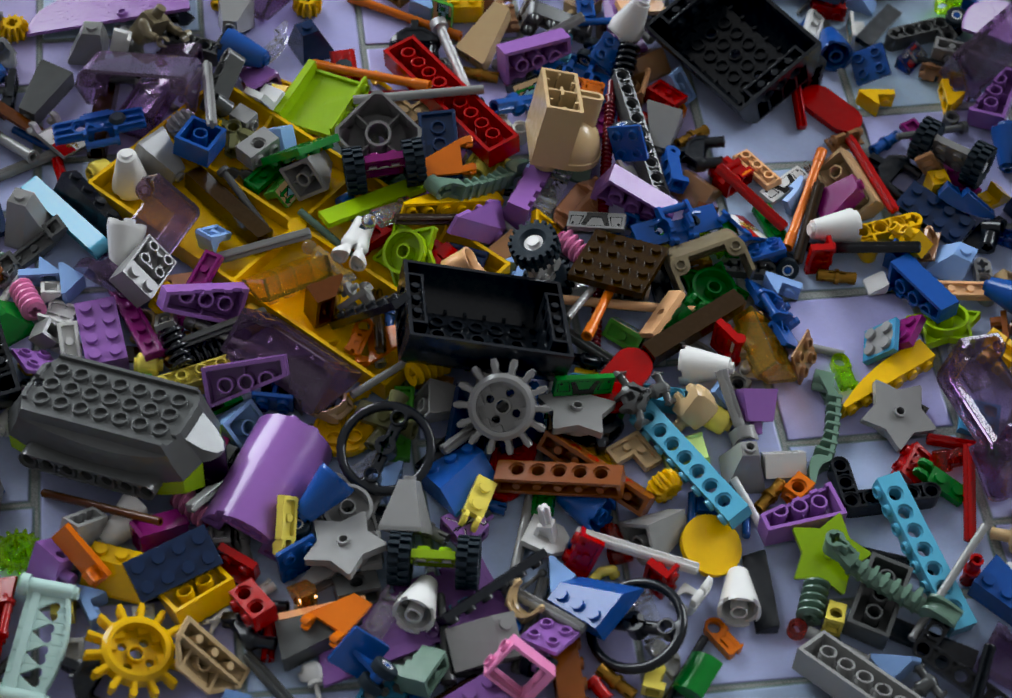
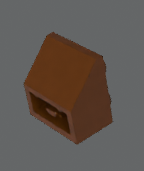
M342 273L306 286L303 312L315 329L327 325L334 320V315L338 309L337 306L341 301Z

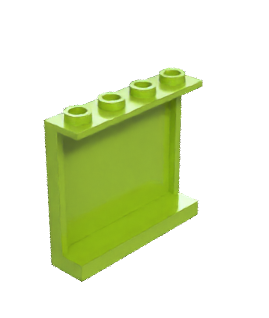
M308 59L273 112L307 133L319 137L335 134V128L359 105H354L353 95L369 93L370 86L368 85L367 76H364L361 81H356L317 69L316 61Z

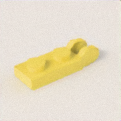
M480 474L476 477L461 511L463 513L458 525L463 527L468 520V516L474 518L470 531L476 532L481 520L484 518L498 485L497 483Z
M278 495L276 540L272 543V553L274 556L277 552L296 541L298 497Z

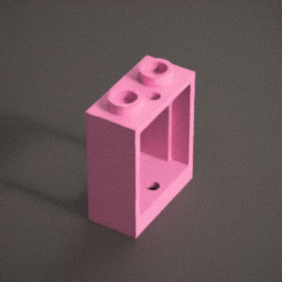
M515 634L509 639L505 638L494 655L490 654L483 663L484 676L512 698H535L556 677L555 665ZM513 649L540 668L523 687L497 668Z

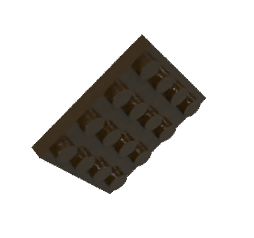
M596 229L567 273V280L642 300L667 258L669 248Z

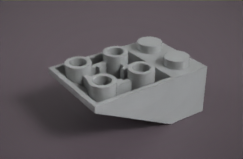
M148 234L117 267L109 281L138 308L154 297L177 261Z

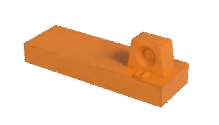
M70 523L64 525L51 537L80 571L81 577L89 586L92 585L93 588L98 587L112 574Z

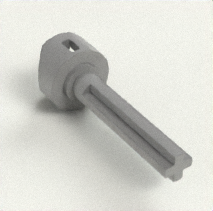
M727 369L715 372L734 426L733 431L728 432L732 447L746 438L759 440L754 424L745 425Z

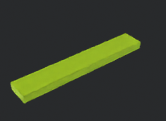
M405 179L318 211V217L329 229L353 220L356 216H363L426 192V189H424L423 185L407 187Z

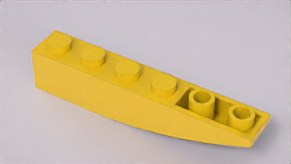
M497 191L494 194L488 193L486 196L480 195L478 198L472 197L470 200L466 198L464 201L449 197L438 200L429 193L403 202L400 214H459L467 209L473 211L476 205L481 204L483 206L489 199L499 200L501 206H503L504 199Z
M919 339L913 347L900 350L885 359L868 373L851 392L842 406L840 412L842 413L841 419L848 415H854L858 409L863 406L867 407L873 402L872 383L876 379L898 389L904 382L914 380L921 372H928L933 367L936 355Z

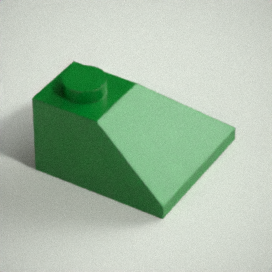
M0 300V322L9 347L30 336L35 324L21 316L15 302Z

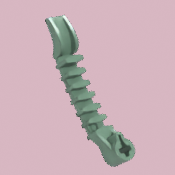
M527 159L509 160L505 164L506 169L498 166L493 173H488L487 176L481 175L479 179L474 176L471 180L465 178L463 182L458 178L438 177L432 174L427 177L423 187L438 200L447 197L459 199L460 201H464L466 198L470 200L472 197L478 198L480 195L486 196L488 193L494 194L495 191L500 192L502 189H509L514 184V178L522 176L529 161Z
M819 369L814 371L811 390L820 393L824 400V405H826L823 437L819 445L815 447L813 457L807 469V477L815 483L819 474L828 471L830 463L834 458L838 443L837 439L840 433L838 432L841 425L839 422L842 413L840 412L843 405L841 404L843 395H840L833 386L835 373Z
M832 529L826 533L822 550L826 556L841 565L845 570V574H850L856 578V581L863 582L867 588L871 587L877 591V594L884 595L889 601L898 603L899 607H905L910 610L912 614L916 613L922 618L931 617L953 629L955 628L958 620L963 615V610L954 603L935 593L929 594L926 599L923 597L924 588L919 587L913 592V585L910 583L906 587L902 586L901 579L898 578L895 581L890 579L891 573L887 572L885 575L880 573V566L870 567L869 559L863 562L859 560L860 552L856 551L849 541L845 539V535L841 531Z

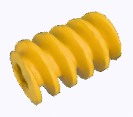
M412 362L406 363L404 367L406 380L414 387L417 384H424L429 378L436 379L444 374H449L451 368Z

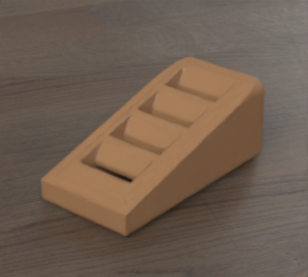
M932 151L914 158L925 177L927 171L945 169L944 165Z

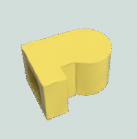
M829 599L821 631L825 630L832 636L840 637L845 623L847 604Z
M665 665L644 673L640 695L663 698L666 683L662 682L666 671Z

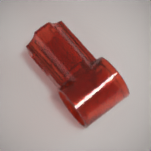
M963 447L932 451L934 466L944 472L953 471V468L963 466Z
M612 522L600 528V533L624 540L617 524ZM606 549L610 565L617 566L634 560V556Z

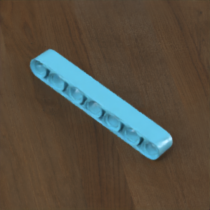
M36 175L20 187V189L34 192L51 217L58 214L68 228L66 233L96 260L108 252L107 238Z

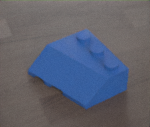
M468 443L434 461L428 474L421 482L423 490L457 518L461 514L460 510L467 500L476 477L480 474L494 481L495 471L483 450L475 444L471 445Z
M578 577L560 582L547 600L551 605L586 623L587 632L605 641L644 592V589Z

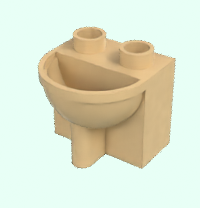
M541 67L525 121L529 161L538 170L552 172L555 169L580 172L590 170L599 163L601 141L596 123L604 96L598 92L580 89L578 73Z

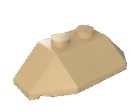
M186 616L176 633L175 669L206 695L224 692L225 688L230 690L241 689L251 669L193 618Z

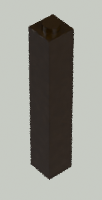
M101 64L99 73L120 72V66ZM97 84L92 112L107 109L115 111L120 84L119 86L114 84ZM107 131L94 134V141L110 138ZM109 146L91 149L90 152H87V158L107 159Z
M202 166L185 173V188L247 244L273 237V229Z
M732 289L643 342L641 350L650 356L653 367L678 353L680 349H683L682 345H691L711 333L714 329L715 321L722 318L727 323L742 314L747 302L741 294Z

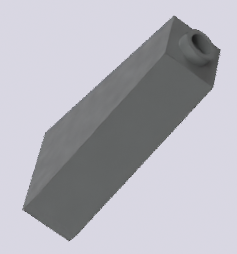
M41 59L19 105V113L27 119L37 122L39 125L75 86L73 72Z
M302 616L275 621L284 670H291L332 649L329 646V637L335 630L316 619L310 630L305 631L300 627ZM362 619L356 624V626L359 627V625H363Z

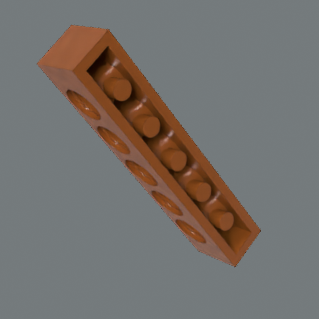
M498 459L494 482L498 484L496 487L497 493L622 499L626 475L624 465Z

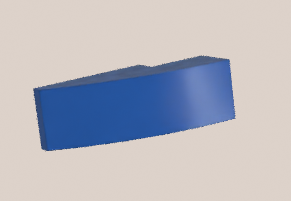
M947 180L937 190L939 198L962 212L981 218H995L994 210L968 187L961 192Z

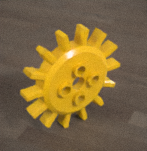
M140 602L135 612L136 616L128 617L123 605L118 604L115 609V616L118 621L113 623L104 614L98 615L96 623L106 631L104 634L88 629L85 640L98 644L100 647L99 649L85 650L83 661L100 660L101 666L96 667L92 671L90 678L93 681L105 674L113 680L109 683L107 694L110 696L117 691L120 684L129 687L128 698H136L138 688L144 687L147 688L151 698H158L160 692L156 683L160 680L172 691L176 688L179 681L168 671L172 669L179 672L175 669L174 655L176 644L173 643L172 638L176 637L181 624L166 630L161 625L165 619V610L162 609L157 613L155 619L152 620L144 617L146 611L145 603ZM140 643H144L147 647L140 646ZM117 647H123L124 651L118 650ZM138 651L142 657L134 659L131 657L130 652ZM145 663H150L152 666L147 667Z

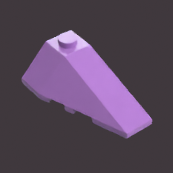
M489 199L483 206L481 204L476 205L473 211L467 209L456 214L446 232L486 244L495 243L504 235L506 230L501 202L496 199Z

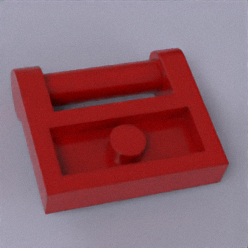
M720 318L715 321L710 346L719 355L730 357L732 362H735L736 367L740 364V353L742 346L745 345L746 336L737 333L729 323ZM732 342H733V343H734V348H733V352L731 353V352H730V348H731V344H732Z

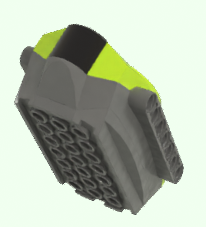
M61 353L57 359L41 365L8 410V430L11 447L21 452L18 459L22 465L145 500H153L156 495L185 494L205 486L214 485L221 482L229 470L226 443L221 434V424L210 409L199 388Z

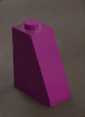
M852 173L825 187L818 208L819 216H826L847 208L854 209L865 197L863 192L865 186L860 178L857 179Z
M176 508L154 514V516L163 518L161 526L137 520L130 521L129 526L133 546L137 551L144 553L188 532L190 522L185 514L181 515Z

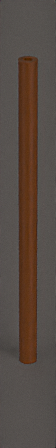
M48 489L41 491V496L44 498L85 508L94 506L105 513L157 526L163 524L162 517Z

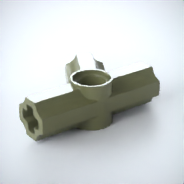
M217 116V119L222 120L221 127L227 129L224 153L229 158H237L235 146L253 134L254 131L242 127L241 122L238 120H226Z

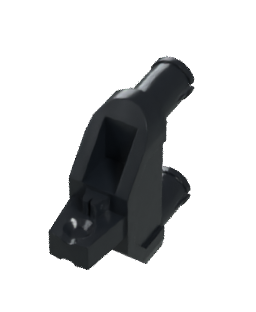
M411 20V27H405L390 39L389 46H392L414 35L439 58L441 42L438 36L424 27H418V20Z
M699 135L692 138L686 143V147L678 148L681 152L679 156L680 163H687V167L694 172H705L707 169L716 168L720 163H723V157L706 158L707 150L709 148H724L725 137Z
M872 153L868 158L896 201L904 192L892 184L893 180L901 172H905L916 181L923 174L919 168L910 163L911 160L905 155H888L886 158H882Z
M609 413L606 416L607 419H602L603 435L601 439L591 435L568 436L586 447H594L596 455L601 456L605 455L606 446L620 436L624 429V422L619 418L618 413Z
M272 600L276 605L277 613L290 611L289 601ZM223 612L220 619L222 627L236 631L237 637L246 651H254L257 648L276 650L278 644L277 636L260 635L261 630L256 633L251 626L247 627L239 613Z
M65 657L62 661L61 670L69 674L68 677L73 680L75 698H100L94 695V691L103 676L93 681L90 678L92 671L96 667L101 666L100 660L83 661L78 659V661Z

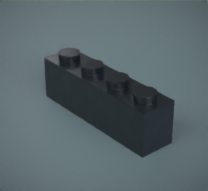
M77 170L62 172L53 190L107 238L106 225L108 218H117L120 221H124V219L85 180L80 172Z

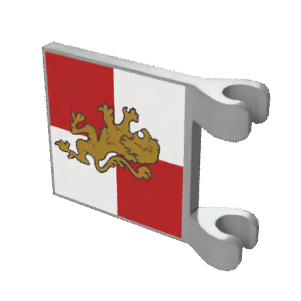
M56 111L49 112L51 117H48L46 120L48 124L52 125L63 122ZM32 121L28 123L30 127L26 129V132L40 139L63 160L86 148L85 141L56 146L52 126L42 131L37 122Z

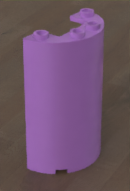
M266 414L261 416L203 514L201 521L218 530L221 529L224 522L261 542L262 545L258 552L276 562V558L272 553V543L276 540L278 495L298 497L300 500L318 467L323 462L329 466L333 457L330 445L316 427L309 426L295 415Z

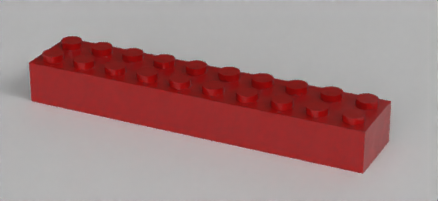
M414 35L383 50L385 67L393 75L430 80L432 82L431 89L467 86ZM407 87L410 91H411V90H417V89H413V88H411V87ZM477 95L419 99L430 111L455 109L458 138L471 135L473 137V147L469 149L489 168L520 152L519 135Z

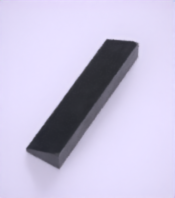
M760 550L742 556L743 567L749 571L761 605V617L758 621L754 620L756 634L778 633L780 622L766 551Z

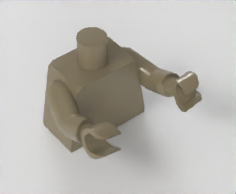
M157 4L155 8L141 12L128 30L132 32L131 38L138 46L156 42L158 47H167L163 45L162 39L170 42L168 37L163 36L165 30L173 35L180 36L182 42L190 40L189 36H191L192 31L190 29L183 31L182 28L174 25L166 16V7L162 4Z

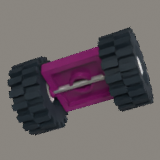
M421 138L401 139V151L390 150L382 154L370 153L364 156V160L361 146L341 148L348 196L367 194L368 178L402 173L405 175L407 187L422 186L427 179V169Z

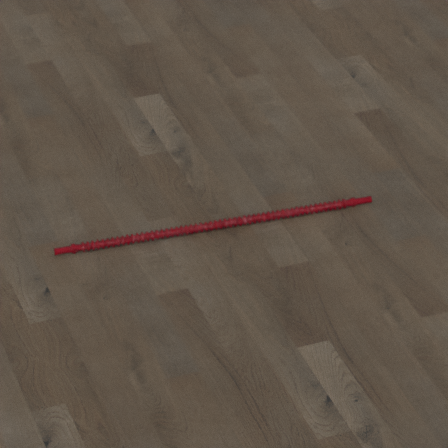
M608 80L607 93L605 94L600 177L612 165L613 151L607 128L614 124L615 119L613 80ZM598 198L597 212L609 213V206L605 204L606 201ZM597 288L592 297L601 298L604 289ZM591 307V314H593L596 307ZM602 319L591 342L601 347Z

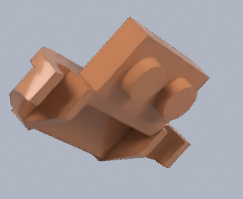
M596 175L589 180L575 184L554 209L553 221L561 230L567 225L569 211L597 212L599 200L598 198L597 200L590 198L594 184L599 179Z

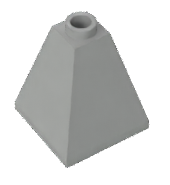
M218 0V25L223 34L228 28H234L240 33L254 28V0Z
M163 126L137 142L134 151L137 153L148 176L170 184L175 181L179 183L185 177L183 173L185 166L180 156L173 154L174 144Z
M323 150L281 167L279 171L300 202L329 189L333 162L326 151Z
M757 441L739 442L719 456L721 476L733 489L734 487L730 479L737 476L747 494L763 492L765 483Z
M404 475L403 479L398 480L381 518L378 530L388 533L391 531L414 532V535H433V528L421 482L416 480V476Z

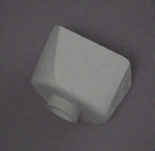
M374 90L335 128V134L338 133L340 139L338 143L341 148L361 146L364 160V156L370 153L382 154L390 150L401 151L400 140L415 137L421 138L422 129L382 90ZM373 136H381L385 141L383 143H374L370 139Z

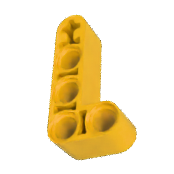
M910 212L863 223V229H859V235H862L860 242L893 241L888 239L891 234L887 230L893 221L920 229L923 218L916 212ZM857 253L860 260L864 263H873L878 254Z

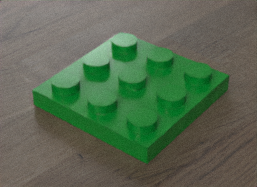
M338 133L295 145L263 157L260 160L263 166L270 164L271 167L282 164V161L286 164L294 161V159L297 161L306 158L308 154L319 153L321 148L323 150L334 147L333 143L340 141Z

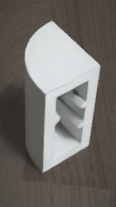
M805 451L760 452L765 479L792 478L798 471L807 476Z

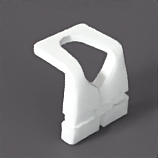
M57 299L49 301L46 314L37 313L38 322L51 317L57 323L75 321L76 317L74 304H65L64 301Z
M708 575L698 590L684 583L677 591L679 597L682 594L692 596L689 608L684 604L688 616L694 614L703 599L710 592L713 584L711 576Z

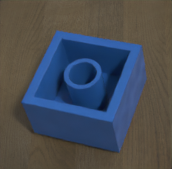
M192 115L174 136L173 154L208 168L225 147L227 129L218 125L214 126V129H210V127L206 126V120Z

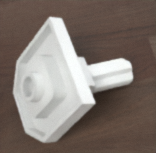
M546 503L538 505V515L534 513L519 545L535 552L544 548L548 558L549 556H562L570 537L565 528L557 524L556 519L551 517L550 507Z

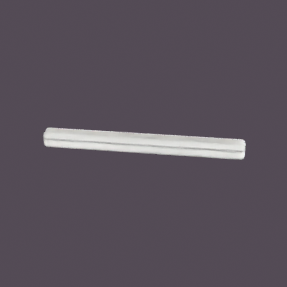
M577 527L576 531L579 532L581 527ZM586 529V534L605 542L604 548L647 561L652 557L670 568L675 563H678L680 571L697 575L700 564L698 562Z

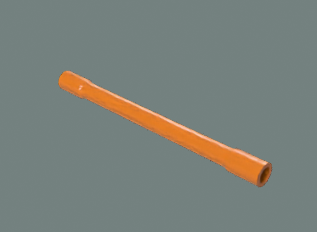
M347 0L349 3L369 8L411 23V20H418L419 27H424L431 31L429 20L373 0ZM451 27L447 30L450 39L458 42L461 40L462 31Z
M313 59L316 61L317 69L358 78L367 76L369 80L411 87L417 90L431 89L432 87L430 80L403 77Z
M824 147L816 149L812 166L791 225L784 238L783 243L787 252L792 251L814 182L817 180L827 155V150Z
M607 290L603 292L590 320L581 333L583 340L591 341L615 292Z

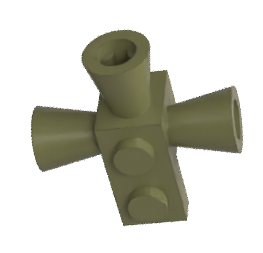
M395 389L390 390L388 401L406 404L409 400V397L403 392ZM361 399L354 413L373 402ZM392 411L374 413L360 421L374 428L372 434L364 442V446L375 453V440L379 436L386 434L391 423L390 414ZM397 418L394 422L401 423L404 419ZM409 420L407 428L401 431L400 434L413 440L418 433L419 425L414 420Z

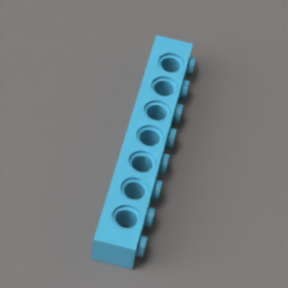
M649 399L646 412H643L645 419L653 421L641 429V435L648 442L652 441L654 443L653 448L660 456L664 454L667 458L665 459L667 464L672 469L676 468L679 471L678 475L684 483L689 482L692 485L691 490L698 498L702 496L705 499L704 504L711 512L713 510L717 512L718 515L716 517L724 526L728 525L733 530L752 515L749 505ZM630 415L631 418L628 420L633 426L637 421L636 416ZM704 474L701 478H696L698 475ZM717 488L714 492H709V490ZM729 502V505L722 507L724 503Z
M900 471L879 477L872 485V493L879 500L882 513L888 518L891 524V531L900 542L902 553L907 556L910 566L914 567L913 573L919 579L920 587L924 588L923 593H926L927 597L931 593L936 594L937 589L940 588L951 570ZM889 495L894 496L896 500L891 499ZM899 514H903L906 519L901 518ZM908 532L913 533L916 538L911 537ZM918 551L923 552L925 554V557L921 556L918 553ZM927 570L934 572L935 576L929 574ZM955 580L944 598L963 610V615L958 620L955 628H951L947 633L948 638L971 630L977 623Z

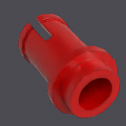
M594 675L588 679L587 689L589 691L592 690L596 697L613 698L614 695L603 684L601 677Z

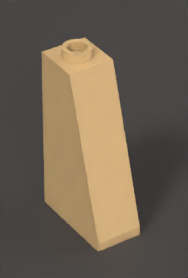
M497 1L492 3L455 46L459 57L478 69L484 68L483 70H488L496 53V44H500L511 20L510 9L506 4H500Z

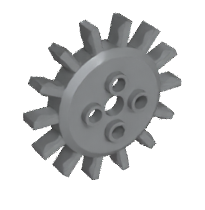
M494 358L490 361L492 374L489 376H485L478 366L471 368L473 374L479 380L475 386L470 385L468 382H459L458 386L462 390L469 392L470 396L468 401L458 400L453 402V407L458 409L467 408L469 417L461 419L456 425L458 428H462L468 424H473L477 429L468 441L471 445L478 442L482 435L489 438V443L486 447L487 454L494 452L497 441H504L507 454L513 455L514 445L512 439L520 437L523 444L529 448L533 443L526 434L528 428L533 427L539 432H545L546 427L544 424L534 419L536 412H550L551 406L546 404L537 405L535 397L544 394L548 387L547 385L539 386L532 390L528 382L535 376V369L527 371L525 376L521 378L515 375L518 360L512 359L508 372L504 373L500 372L499 362L497 358ZM508 389H512L514 391L513 397H509L507 395ZM488 395H492L494 397V401L492 403H489L487 401ZM500 400H505L509 404V409L506 412L498 410L497 404ZM515 409L520 411L519 417L513 415ZM494 415L500 417L499 423L493 421Z

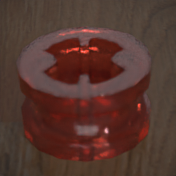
M794 618L788 623L787 635L792 640H802L805 637L808 626L804 620ZM794 626H797V627H798V629L800 630L799 633L796 632V629H794Z

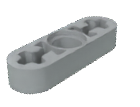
M978 257L974 260L972 265L974 281H979L980 279L989 280L993 277L991 263L988 259ZM978 301L979 304L986 307L994 304V301Z

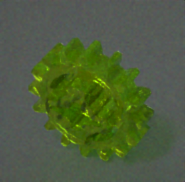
M16 528L13 534L6 531L7 536L5 538L0 536V570L4 571L7 569L10 575L13 570L18 575H20L21 570H27L35 542L40 540L35 537L34 532L28 535L27 529L19 533Z

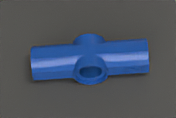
M512 92L505 98L491 100L489 106L497 115L512 113L515 117H518L529 110L533 94L519 96L516 92Z

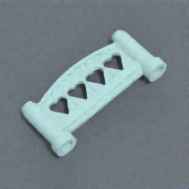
M23 572L21 574L18 584V595L26 596L4 677L2 683L0 682V698H51V696H47V691L54 682L67 651L71 632V603L74 600L78 601L81 592L80 587L74 584L36 578L30 573ZM57 603L60 605V609L57 611L58 617L56 620L50 621L39 609ZM53 625L54 631L51 633L52 639L50 642H43L33 632L42 627ZM47 647L48 653L44 655L46 661L43 664H37L27 654L38 648ZM41 669L42 675L38 677L40 680L38 686H31L21 676L29 671Z

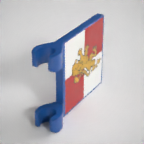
M723 209L721 211L723 214L716 218L722 224L728 221L731 222L743 233L739 237L744 242L749 240L764 242L767 239L744 216L729 214Z

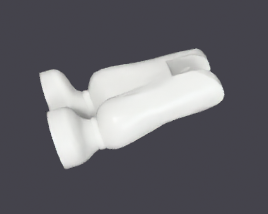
M356 216L350 228L342 237L341 245L334 247L330 254L333 261L344 263L347 261L351 249H354L349 260V267L357 272L364 271L367 261L365 255L369 251L370 240L375 223L370 221L365 230L359 228L363 219L361 216Z

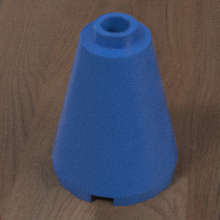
M834 27L824 28L820 33L819 41L822 43L821 55L827 61L825 70L835 72L837 69L846 68L853 59L851 45Z
M228 28L220 41V44H223L222 49L217 51L218 62L223 52L227 48H231L245 57L243 66L263 68L268 66L271 59L268 50L234 28Z
M1012 120L1000 121L997 126L994 127L993 125L991 127L993 146L997 147V164L1002 172L1012 173Z
M995 277L987 279L982 287L984 295L1012 314V280Z
M323 462L318 467L298 502V517L304 522L307 520L313 522L352 495L354 490Z
M556 496L557 503L581 527L583 526L586 529L603 533L613 519L610 515L612 509L616 510V502L612 498Z

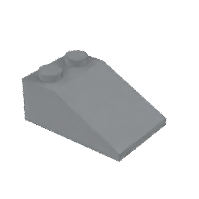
M514 611L487 616L444 630L454 674L484 668L483 663L490 654L494 655L505 638L509 639L513 634L520 638ZM513 649L500 664L518 661L523 655Z

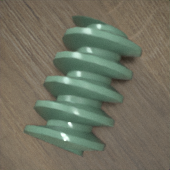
M810 577L803 582L795 615L797 620L804 625L819 626L822 624L821 619L824 617L823 612L826 609L825 604L828 601V590L831 588V584L823 578Z

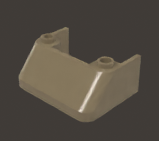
M724 228L670 247L669 254L663 265L673 289L683 290L686 294L679 277L688 274L691 267L690 262L724 250L733 257L739 256L748 279L753 280L756 268L745 242L731 229Z

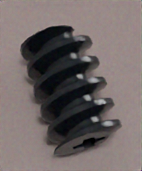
M622 41L617 49L611 77L617 68H623L629 72L632 78L634 76L633 71L636 69L634 65H637L638 61L636 59L639 58L638 53L641 48L634 43Z
M171 326L157 332L162 334L159 337L160 341H165L162 344V348L168 349L164 353L165 356L170 357L167 360L168 364H174L170 367V371L190 366L189 362L194 359V357H187V354L192 350L184 348L189 342L181 340L186 336V333H179L184 328L183 326Z
M215 340L214 347L210 342L206 344V349L203 345L198 346V351L195 347H191L192 351L187 354V357H194L189 362L193 365L227 353L223 343L221 345L218 340Z

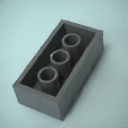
M872 552L869 559L870 567L874 568L878 565L880 566V573L885 575L889 572L891 573L890 579L895 581L899 578L902 580V586L906 587L908 585L914 567ZM860 582L842 634L883 650L900 608L899 604L889 601L884 595L877 594V591L871 587L867 588L866 584Z

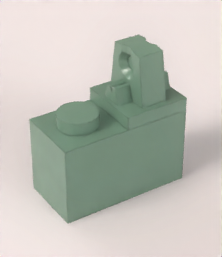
M422 645L417 653L413 655L412 660L407 659L404 665L393 664L398 674L392 681L399 685L402 692L429 698L450 667L446 651Z

